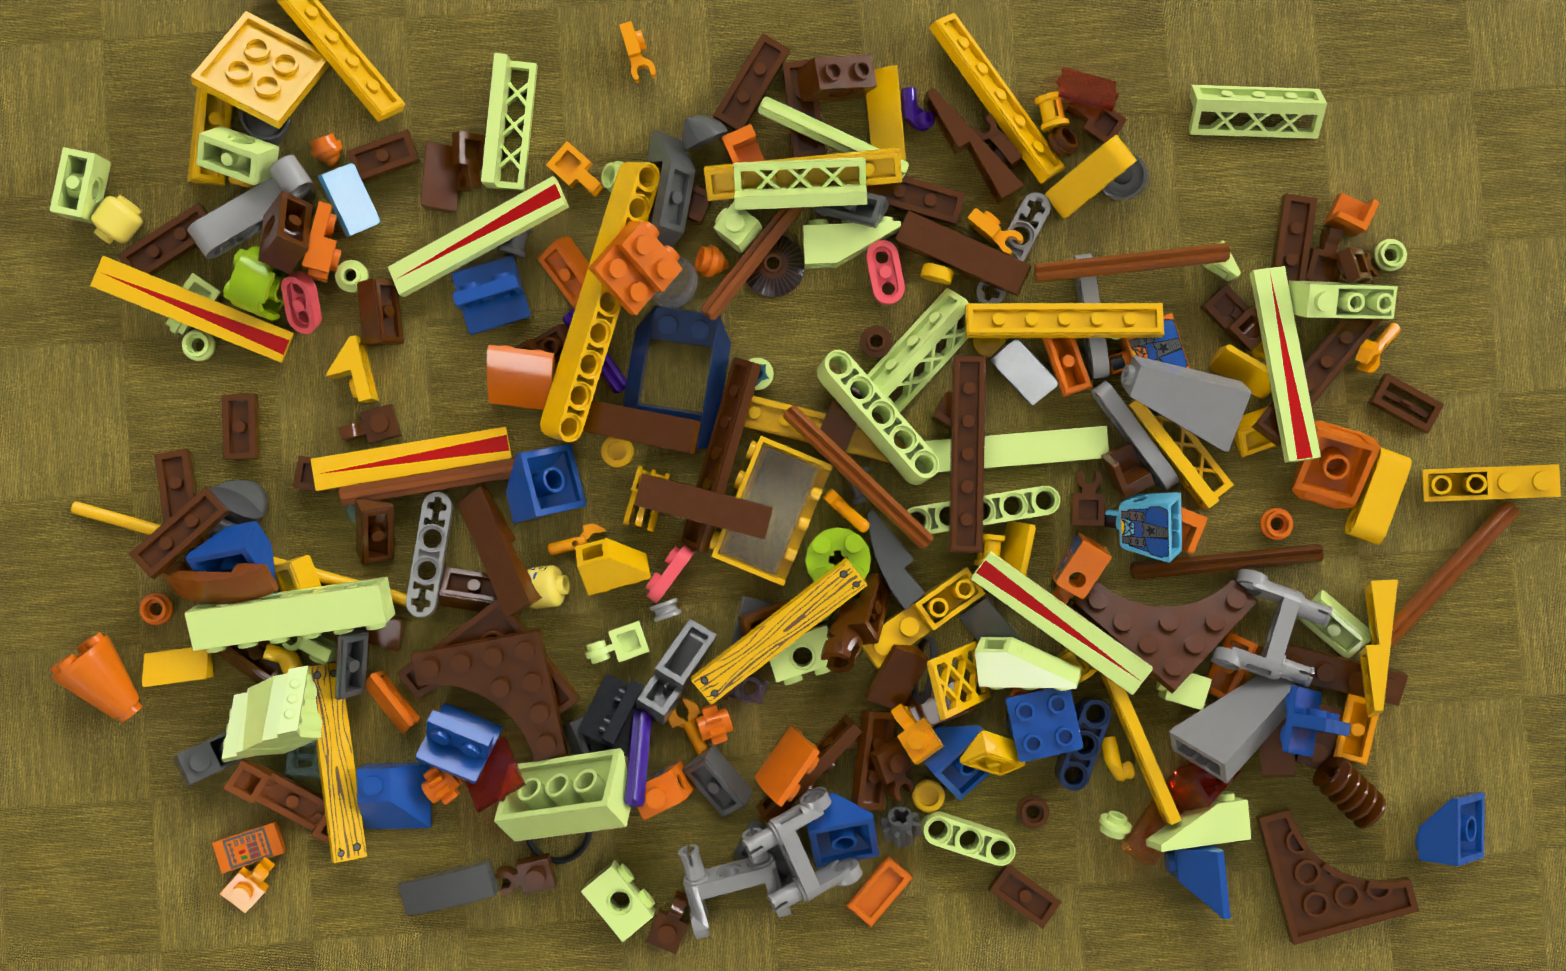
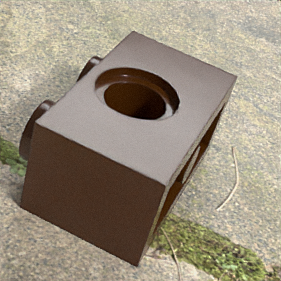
M871 55L814 57L797 70L803 102L859 99L877 87Z
M281 191L263 216L258 261L290 274L309 248L312 204Z

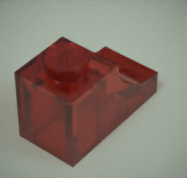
M1194 763L1179 767L1165 782L1178 812L1209 807L1237 777L1240 771L1238 770L1230 781L1225 783Z

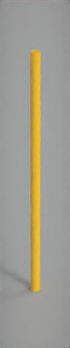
M75 501L71 507L72 514L151 535L161 526L160 524ZM204 537V542H206L210 538ZM273 556L274 565L287 561ZM315 568L319 581L322 584L333 585L360 581ZM390 589L393 603L406 607L407 594Z

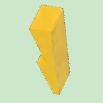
M1398 580L1370 581L1364 589L1371 645H1366L1359 652L1368 717H1376L1384 710Z

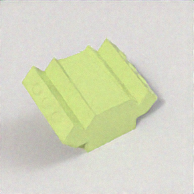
M309 666L289 669L287 674L273 676L248 688L246 693L234 695L232 708L229 712V723L226 727V738L223 742L224 748L221 758L223 762L258 755L285 754L322 738V719L316 705L317 688L312 681V675L309 674Z

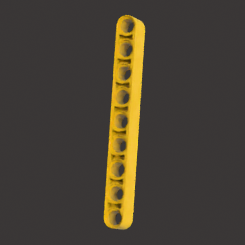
M625 162L620 166L588 268L629 221L648 222L660 180V171L653 163ZM589 269L586 272L540 421L541 431L544 435L565 442L576 441L582 434L622 306Z

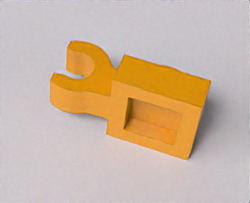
M632 21L619 24L631 62L633 80L636 83L640 82L638 72L642 68L649 69L652 79L656 78V69L653 62L644 58L641 54V50L647 49L641 30L634 31Z
M568 141L546 164L547 168L571 189L579 182L595 198L604 189L601 183L587 172L593 165L591 161Z
M975 208L967 217L969 227L1009 256H1012L1013 252L1005 245L1008 240L1014 239L1019 244L1024 242L1023 236L1018 231H1002L998 218L987 210L982 213Z
M902 704L891 710L896 721L905 730L897 738L914 764L919 765L944 747L927 719L922 718L916 721L910 709Z
M264 857L251 872L243 866L222 889L220 895L246 914L269 887L264 882V879L269 875V871L275 864Z

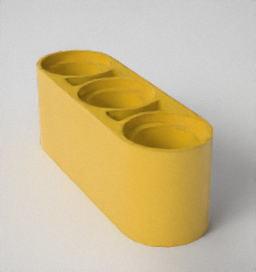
M1115 135L1051 187L1044 195L1064 220L1126 171L1137 160L1118 135Z
M1382 447L1380 448L1358 502L1349 512L1345 524L1346 534L1375 545H1379L1383 541L1407 480L1412 463L1411 458Z

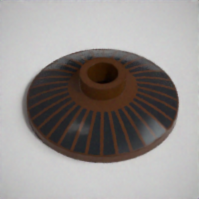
M782 235L746 281L747 285L757 294L769 298L782 297L791 293L800 284L805 271L804 256L800 247L792 239ZM769 259H777L779 266L776 269H770L767 266Z

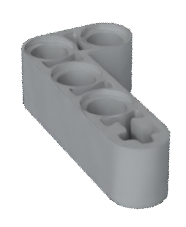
M288 155L276 161L269 169L271 178L267 179V181L213 210L188 227L187 232L206 259L216 258L261 232L263 216L281 191L287 192L308 203L315 199L317 193L314 183L294 155Z

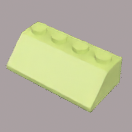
M617 748L510 765L494 822L515 842L627 827L631 807L624 802L627 766L623 750Z

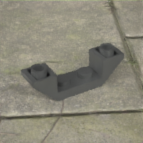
M656 130L652 132L647 162L653 163L662 169L651 224L658 229L660 235L657 239L662 245L673 247L685 231L696 170L688 153L684 151L682 141Z

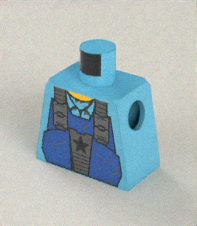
M1181 493L1134 494L1119 505V510L1108 509L1105 512L1104 526L1108 529L1119 530L1120 546L1123 549L1164 562H1171L1182 551Z

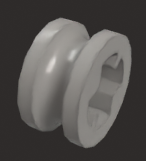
M677 597L649 607L650 611L655 612L654 622L682 613L681 609L676 607Z

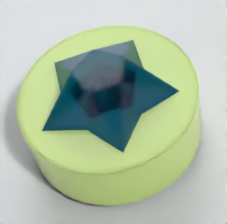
M763 358L748 360L762 365L755 391L764 390L769 387L774 377L771 364Z

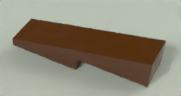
M934 88L928 90L924 102L930 112L933 113L935 121L953 153L956 155L965 149L967 150L996 203L999 204L1019 193L1024 184Z
M908 211L895 238L900 248L957 269L964 276L1015 296L1019 295L1031 270L1030 264L911 211Z
M592 400L582 432L694 454L701 422Z
M644 473L641 474L634 502L635 506L761 539L766 537L773 507L767 504Z
M485 485L479 486L457 503L505 618L520 614L542 597L536 591L529 573L511 545L517 539Z

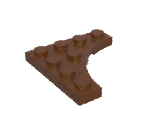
M1231 580L1215 594L1191 604L1170 607L1151 606L1125 599L1106 589L1096 581L1084 599L1078 597L1072 606L1100 630L1151 665L1153 670L1150 675L1173 694L1257 603V600L1234 580Z
M495 599L431 648L527 631V628L516 615L505 618L498 599ZM547 655L558 708L561 714L578 702L580 695ZM412 662L397 673L416 699L438 687L445 686H418Z
M540 628L413 651L410 655L418 686L448 685L467 689L482 695L502 708L519 726L526 737L534 761L567 755L568 747Z
M1284 808L1255 816L1289 941L1293 945L1419 911L1411 879L1401 877L1374 880L1343 873L1324 862L1309 848L1310 846L1306 843L1295 824L1290 809Z

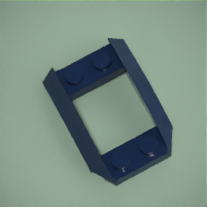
M655 305L636 328L629 363L623 406L700 421L701 424L696 443L697 449L708 448L724 391L732 342H730L720 315L713 321L704 316L700 311ZM651 338L713 348L703 413L641 403Z

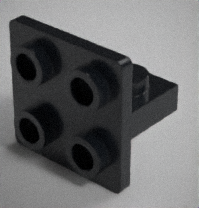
M607 674L578 727V732L610 749L621 748L624 756L628 757L632 714L638 711L636 709V699L642 692L644 685L633 679L628 684ZM651 719V728L655 722L653 719Z

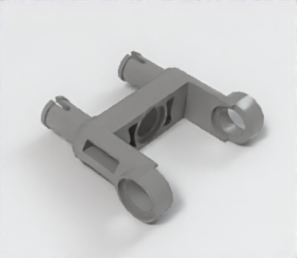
M1240 569L1236 579V583L1246 589L1251 595L1277 603L1262 655L1259 656L1233 647V649L1215 647L1211 661L1223 668L1240 670L1241 668L1272 680H1278L1281 677L1308 688L1313 679L1310 675L1314 674L1315 668L1286 659L1285 655L1295 619L1301 617L1326 627L1331 618L1328 614H1332L1333 607L1305 599V595L1302 592L1268 581V577L1258 571Z
M824 787L808 790L800 797L799 804L770 819L767 823V828L742 840L745 850L752 860L776 845L780 847L793 878L790 884L767 895L768 900L771 901L770 905L777 915L800 900L809 902L833 886L851 885L862 876V870L855 858H847L841 861L837 859L814 872L797 835V829L824 815L823 811L831 805L832 801Z
M753 828L754 834L758 833L762 829ZM750 829L742 834L743 840L752 836ZM690 845V856L687 846L682 847L678 851L685 872L683 886L691 909L690 918L697 940L710 936V927L707 919L709 912L705 899L761 884H766L768 895L784 887L780 880L775 858L768 851L758 855L753 860L749 857L704 869L698 845ZM788 907L778 914V917L792 915L791 908Z

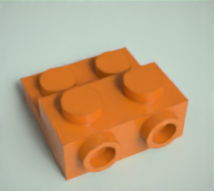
M319 201L310 232L309 248L302 262V271H306L307 275L313 280L327 283L330 271L337 272L342 251L336 249V240L325 237H332L337 215L332 214L331 204Z
M629 221L588 268L630 315H637L656 292H664L683 269L677 262L680 259L679 254L672 247L662 245L657 239L660 235L658 229L647 221Z

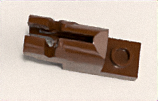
M879 572L867 574L865 579L867 586L860 591L859 599H850L835 610L831 627L827 631L826 637L828 640L825 641L821 653V660H828L826 667L831 671L841 673L852 670L862 645L877 644L879 642L891 596V591Z

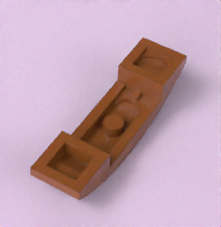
M175 561L160 574L168 587L180 597L207 604H228L248 601L272 594L279 588L266 564L237 563L232 572L190 571L184 561Z
M241 759L223 789L251 804L256 801L310 829L312 836L329 844L322 795L276 771Z

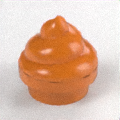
M333 132L309 142L312 147L310 153L313 158H316L319 162L326 163L329 167H337L343 145L340 139H336Z
M701 246L695 259V270L701 272L702 276L711 278L715 274H720L723 270L729 268L728 260L717 246Z

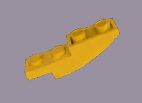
M1559 464L1422 469L1423 502L1561 497Z
M968 567L963 568L926 592L906 610L901 609L884 621L877 644L862 645V649L876 669L881 667L894 644L912 645L985 594L981 586L970 579L972 573Z

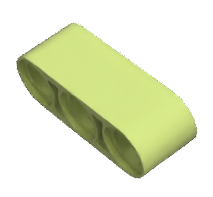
M941 811L928 812L921 820V829L925 838L935 846L998 866L1009 864L1015 857L1016 850L1013 842L1006 833ZM934 821L945 823V829L939 835H932L928 832L930 824ZM965 831L976 833L974 842L969 845H963L959 842L960 836ZM997 841H1004L1007 844L1006 850L1000 855L992 854V845Z

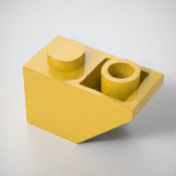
M608 538L575 547L577 567L588 596L607 592L625 585L636 584L651 578L648 557L644 552Z

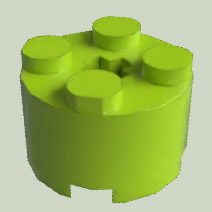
M255 246L248 250L240 249L234 256L233 264L235 268L231 280L224 287V298L229 299L235 307L271 321L279 319L280 315L277 312L284 305L281 282L289 274L258 261L260 247Z
M835 527L823 530L812 539L807 547L805 563L808 574L814 582L835 566L833 563H829V556H834V551L840 550L841 555L850 561L865 580L869 573L871 556L867 544L860 535L850 529Z

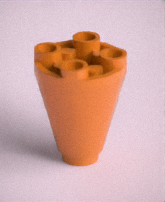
M100 632L91 636L76 648L80 652L77 656L72 653L49 669L54 674L52 678L55 682L112 719L117 718L121 723L125 722L143 707L138 701L140 697L111 639L107 635L103 636Z

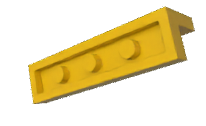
M1135 399L1126 404L1171 465L1181 484L1201 509L1211 508L1220 501L1218 499L1219 496L1234 486L1194 433L1176 424L1179 428L1178 442L1173 441L1163 428V421L1175 422L1161 414L1154 416L1146 405ZM1184 436L1190 443H1184ZM1183 447L1195 448L1199 454L1198 467H1193L1183 454ZM1204 461L1210 469L1204 468ZM1203 472L1214 473L1222 485L1212 491L1202 478Z

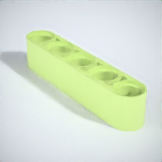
M842 350L830 352L817 369L818 379L907 482L913 485H921L938 472L940 466L936 454L849 354ZM829 363L836 364L840 368L841 374L833 373L829 368ZM850 388L858 389L862 394V399L855 398ZM872 412L882 416L883 424L874 421ZM895 436L902 439L905 446L904 449L895 445L893 439ZM915 461H919L925 466V474L917 470Z
M1039 486L984 495L983 503L987 507V515L983 519V525L1052 514L1060 505L1059 493L1053 487ZM1042 491L1046 492L1051 499L1049 507L1045 510L1040 509L1036 504V497ZM1010 496L1016 498L1019 503V509L1013 515L1008 514L1004 510V501ZM949 501L906 509L910 514L913 512L920 513L924 518L923 527L931 534L949 531V525H944L939 518L940 511L944 507H949Z

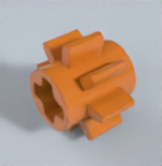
M714 703L700 708L702 716L695 718L702 741L711 739L713 745L728 741L726 733L734 729L726 707L718 710L717 705Z
M431 767L423 774L426 781L421 784V788L432 803L436 804L442 800L444 805H447L460 794V791L457 789L462 785L460 778L434 767Z

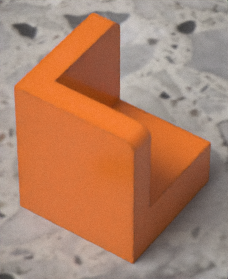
M751 124L721 137L722 145L731 164L765 161Z
M1342 192L1337 195L1324 224L1343 230V233L1354 237L1367 230L1380 202L1373 199L1363 203Z
M1181 507V552L1193 554L1208 518Z

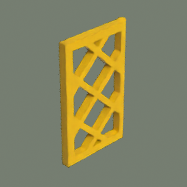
M977 641L927 661L940 720L948 719L991 697L989 687H980V694L976 692L978 676L975 650L978 645ZM969 651H971L973 663L968 659ZM954 657L959 660L957 670L952 666ZM938 664L943 667L941 678L937 669ZM965 668L971 673L969 684L964 679ZM949 676L955 680L953 691L948 687ZM962 689L967 693L966 701L964 702L960 700ZM945 696L951 701L949 709L946 707Z

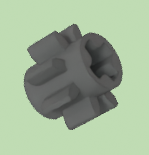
M906 806L889 809L888 818H881L884 841L891 840L896 845V848L914 845L915 836H922L918 812L911 813Z

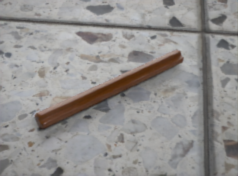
M1316 544L1174 558L1171 562L1161 560L1140 561L1130 564V573L1132 579L1137 580L1323 561L1324 553L1322 546Z

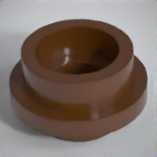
M1061 126L1053 128L1048 133L1049 147L1056 155L1070 157L1075 152V148L1078 146V139L1070 128Z
M868 327L860 337L862 351L871 358L883 357L891 349L892 337L884 327ZM879 336L882 339V345L880 347H873L870 343L871 337Z
M1029 795L1020 800L1016 808V814L1024 826L1039 828L1048 820L1049 807L1041 797ZM1030 806L1038 808L1037 814L1033 817L1027 815V809Z

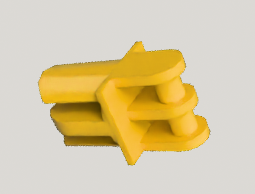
M638 466L631 487L632 492L623 524L629 525L631 522L641 474L644 473L669 479V473H666L664 476L657 474V470L652 469L650 472L643 470V466ZM639 507L635 521L636 526H643L648 509ZM652 510L647 531L654 532L659 515L658 511Z

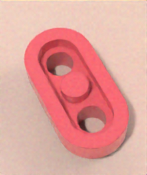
M879 240L870 245L866 253V264L872 294L880 304L893 305L902 298L905 291L899 254L893 243L887 240ZM878 253L886 254L887 262H877L876 255ZM883 285H892L894 292L891 295L884 294L882 291Z
M293 271L281 282L286 317L294 330L302 334H310L322 322L317 287L314 280L306 273Z
M685 544L681 549L675 546L665 559V562L669 564L662 575L656 572L645 588L650 591L646 597L657 604L695 551Z

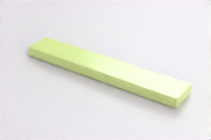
M1107 426L985 436L984 469L1102 459L1101 455L1109 452ZM951 439L925 441L939 459L940 466L938 472L950 471ZM915 461L917 470L925 474V466L921 462Z

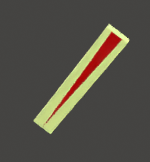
M553 176L388 266L398 294L403 297L410 295L569 208L558 180Z
M1285 266L1253 270L1250 272V278L1285 463L1318 459L1321 457Z
M992 551L987 554L970 579L1130 694L1133 695L1153 670V667Z

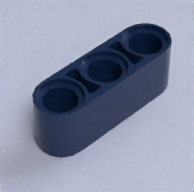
M1084 697L1078 702L1075 709L1081 736L1087 735L1089 737V746L1083 751L1075 750L1059 754L1055 765L1054 773L1056 779L1071 791L1081 790L1087 785L1110 722V708L1105 702L1096 697ZM1097 704L1100 707V715L1097 719L1090 721L1086 717V711L1091 705ZM1071 766H1077L1079 770L1078 777L1074 781H1065L1064 774L1066 769Z

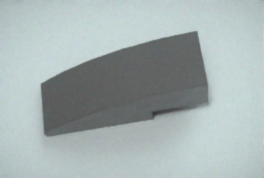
M870 510L866 513V520L870 524L868 536L874 558L891 593L902 608L906 610L925 594L905 569L914 559L877 514Z
M689 619L655 667L654 675L636 699V709L638 711H647L652 716L651 719L664 725L691 684V676L698 672L717 638V634Z
M491 859L463 867L462 865L398 884L407 916L478 901L495 896L499 891Z

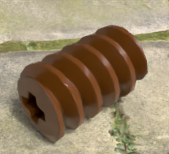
M1343 757L1328 759L1317 768L1313 776L1314 786H1320V792L1328 796L1329 801L1336 804L1341 812H1345V816L1353 821L1354 825L1359 829L1372 826L1382 816L1386 807L1384 795L1377 791L1375 786L1369 783L1355 767L1351 766L1347 759Z

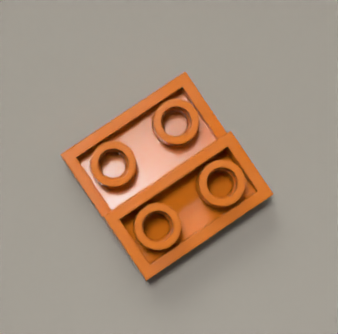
M488 345L487 389L489 403L544 410L556 372L554 353L538 349L513 348L508 345Z
M790 725L754 778L762 790L776 804L782 807L786 800L790 802L797 795L800 789V784L798 783L804 774H810L819 762L818 754L820 752L816 745L807 740L800 730Z

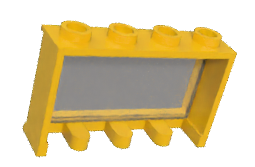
M760 436L758 442L752 440L745 457L751 461L746 472L739 471L733 488L738 490L736 495L738 498L773 507L766 537L761 539L727 529H722L721 532L715 530L709 548L713 549L711 557L784 586L833 465Z

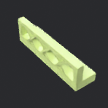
M494 53L481 182L486 188L525 192L538 65L537 63L511 61L507 54ZM512 70L529 71L528 83L517 91L511 84ZM510 88H511V90L514 92V94L509 97ZM525 92H527L526 101L522 97ZM519 98L525 105V114L513 122L507 114L508 106ZM508 120L511 125L506 129V121ZM524 123L522 133V131L518 127ZM516 130L522 137V145L510 154L504 146V140L510 133ZM503 151H504V152L507 154V156H508V157H507L506 159H504V160H503ZM519 155H520V164L515 160V158L518 157ZM510 162H513L519 169L518 183L500 181L501 170Z
M1192 85L1189 97L1193 105L1189 133L1190 135L1318 139L1327 102L1320 89ZM1202 111L1216 112L1220 117L1210 125H1199ZM1238 113H1248L1252 118L1242 126H1233L1229 121ZM1271 114H1280L1284 118L1274 127H1265L1261 122ZM1303 115H1314L1311 128H1297L1293 122Z
M865 157L737 162L733 165L735 210L867 205ZM859 166V183L845 184L837 176L845 167ZM831 167H837V168L834 170V172H832V171L829 169V168H831ZM812 168H821L829 175L821 185H812L804 178ZM787 169L796 179L789 186L780 187L771 178L778 170ZM796 169L804 170L801 173H799ZM762 170H772V171L767 175V174H766L764 171H762ZM741 171H755L763 180L756 188H742ZM832 180H834L837 184H829V183H830ZM801 181L805 186L796 185ZM768 182L772 187H764V186H765V184Z
M949 288L943 291L867 374L899 413L968 339L965 334V326L957 330L958 320L965 314V305L969 302ZM947 338L946 347L940 353H935L936 344L941 339ZM925 362L924 371L919 376L913 377L914 368L919 363ZM898 386H903L902 395L893 402L889 395Z

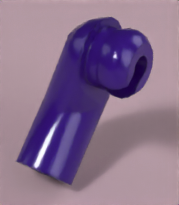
M902 88L901 112L903 120L917 131H927L935 122L933 113L930 111L927 113L917 106L916 88Z

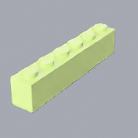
M388 577L272 593L260 598L237 603L196 604L184 614L193 651L206 649V653H216L225 650L226 646L238 645L239 649L256 646L259 641L270 640V644H279L290 640V637L302 636V639L306 640L317 638L322 635V632L334 631L335 635H342L354 631V628L366 626V630H377L386 626V623L395 615Z

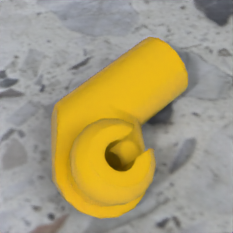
M267 644L263 659L279 663L283 674H287L289 669L303 666L296 651H289L283 647Z
M1116 736L1105 737L1101 747L1105 764L1112 775L1118 781L1132 779L1135 776L1133 763L1130 761L1122 763Z

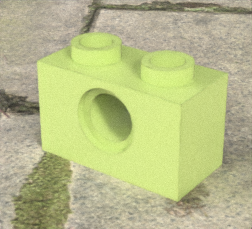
M219 126L199 133L196 165L255 186L271 178L269 169L278 160L279 146L227 127Z
M63 147L49 211L67 219L92 223L91 215L104 199L111 162L95 153Z
M826 623L811 628L770 660L776 683L784 681V685H790L802 681V674L814 671L817 676L831 671L826 667L828 660H821L823 645L828 640L826 637L828 631ZM806 647L812 652V658L808 663L798 664L795 662L793 653L797 648Z
M613 860L584 885L581 892L619 939L624 942L653 918L656 910L653 907L655 901L645 889L640 891L634 884V875L625 864L619 865L616 860ZM624 892L628 895L630 902L626 905H619L614 901L613 894Z

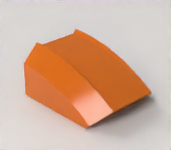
M1323 420L1314 421L1321 457L1313 460L1298 461L1292 491L1299 499L1334 509L1355 507L1381 446L1375 438L1360 431L1327 423Z

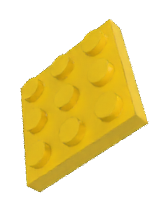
M245 11L191 75L192 85L280 129L329 68L330 64L315 46Z

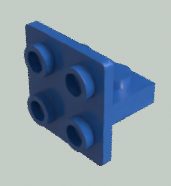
M507 256L452 274L456 292L452 293L455 306L462 310L468 332L471 335L531 317L513 256Z
M1292 685L1290 692L1285 698L1286 724L1280 732L1282 752L1313 757L1317 731L1349 737L1351 724L1339 721V714L1320 710L1321 692Z
M1046 688L1010 696L1005 699L1009 719L1006 720L1008 732L1014 738L1020 762H1027L1083 748L1071 689L1058 691L1054 688Z
M444 703L439 712L433 710L427 720L426 736L416 753V760L475 784L502 732V726Z

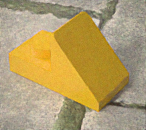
M354 335L347 339L329 368L326 377L337 379L352 375L353 379L349 380V386L353 397L358 398L359 402L368 404L379 401L363 338Z

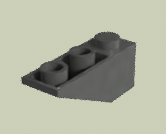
M227 732L173 757L186 787L241 761L239 759L223 762L221 759L224 748L223 742Z

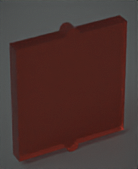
M1065 67L1062 68L1061 75L1056 83L1059 86L1058 97L1113 112L1115 101H1117L1119 96L1116 93V81Z
M505 737L496 742L477 782L472 784L465 781L478 812L483 811L498 801H505L506 796L526 785Z

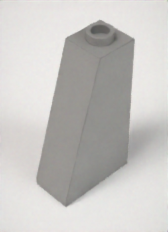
M1132 355L1130 364L1124 367L1121 375L1122 386L1130 397L1219 449L1229 452L1252 394L1242 381Z
M1261 675L1256 676L1173 727L1169 732L1172 751L1228 783L1287 717L1285 698L1290 692L1291 686H1297V684L1281 677L1278 680H1272Z

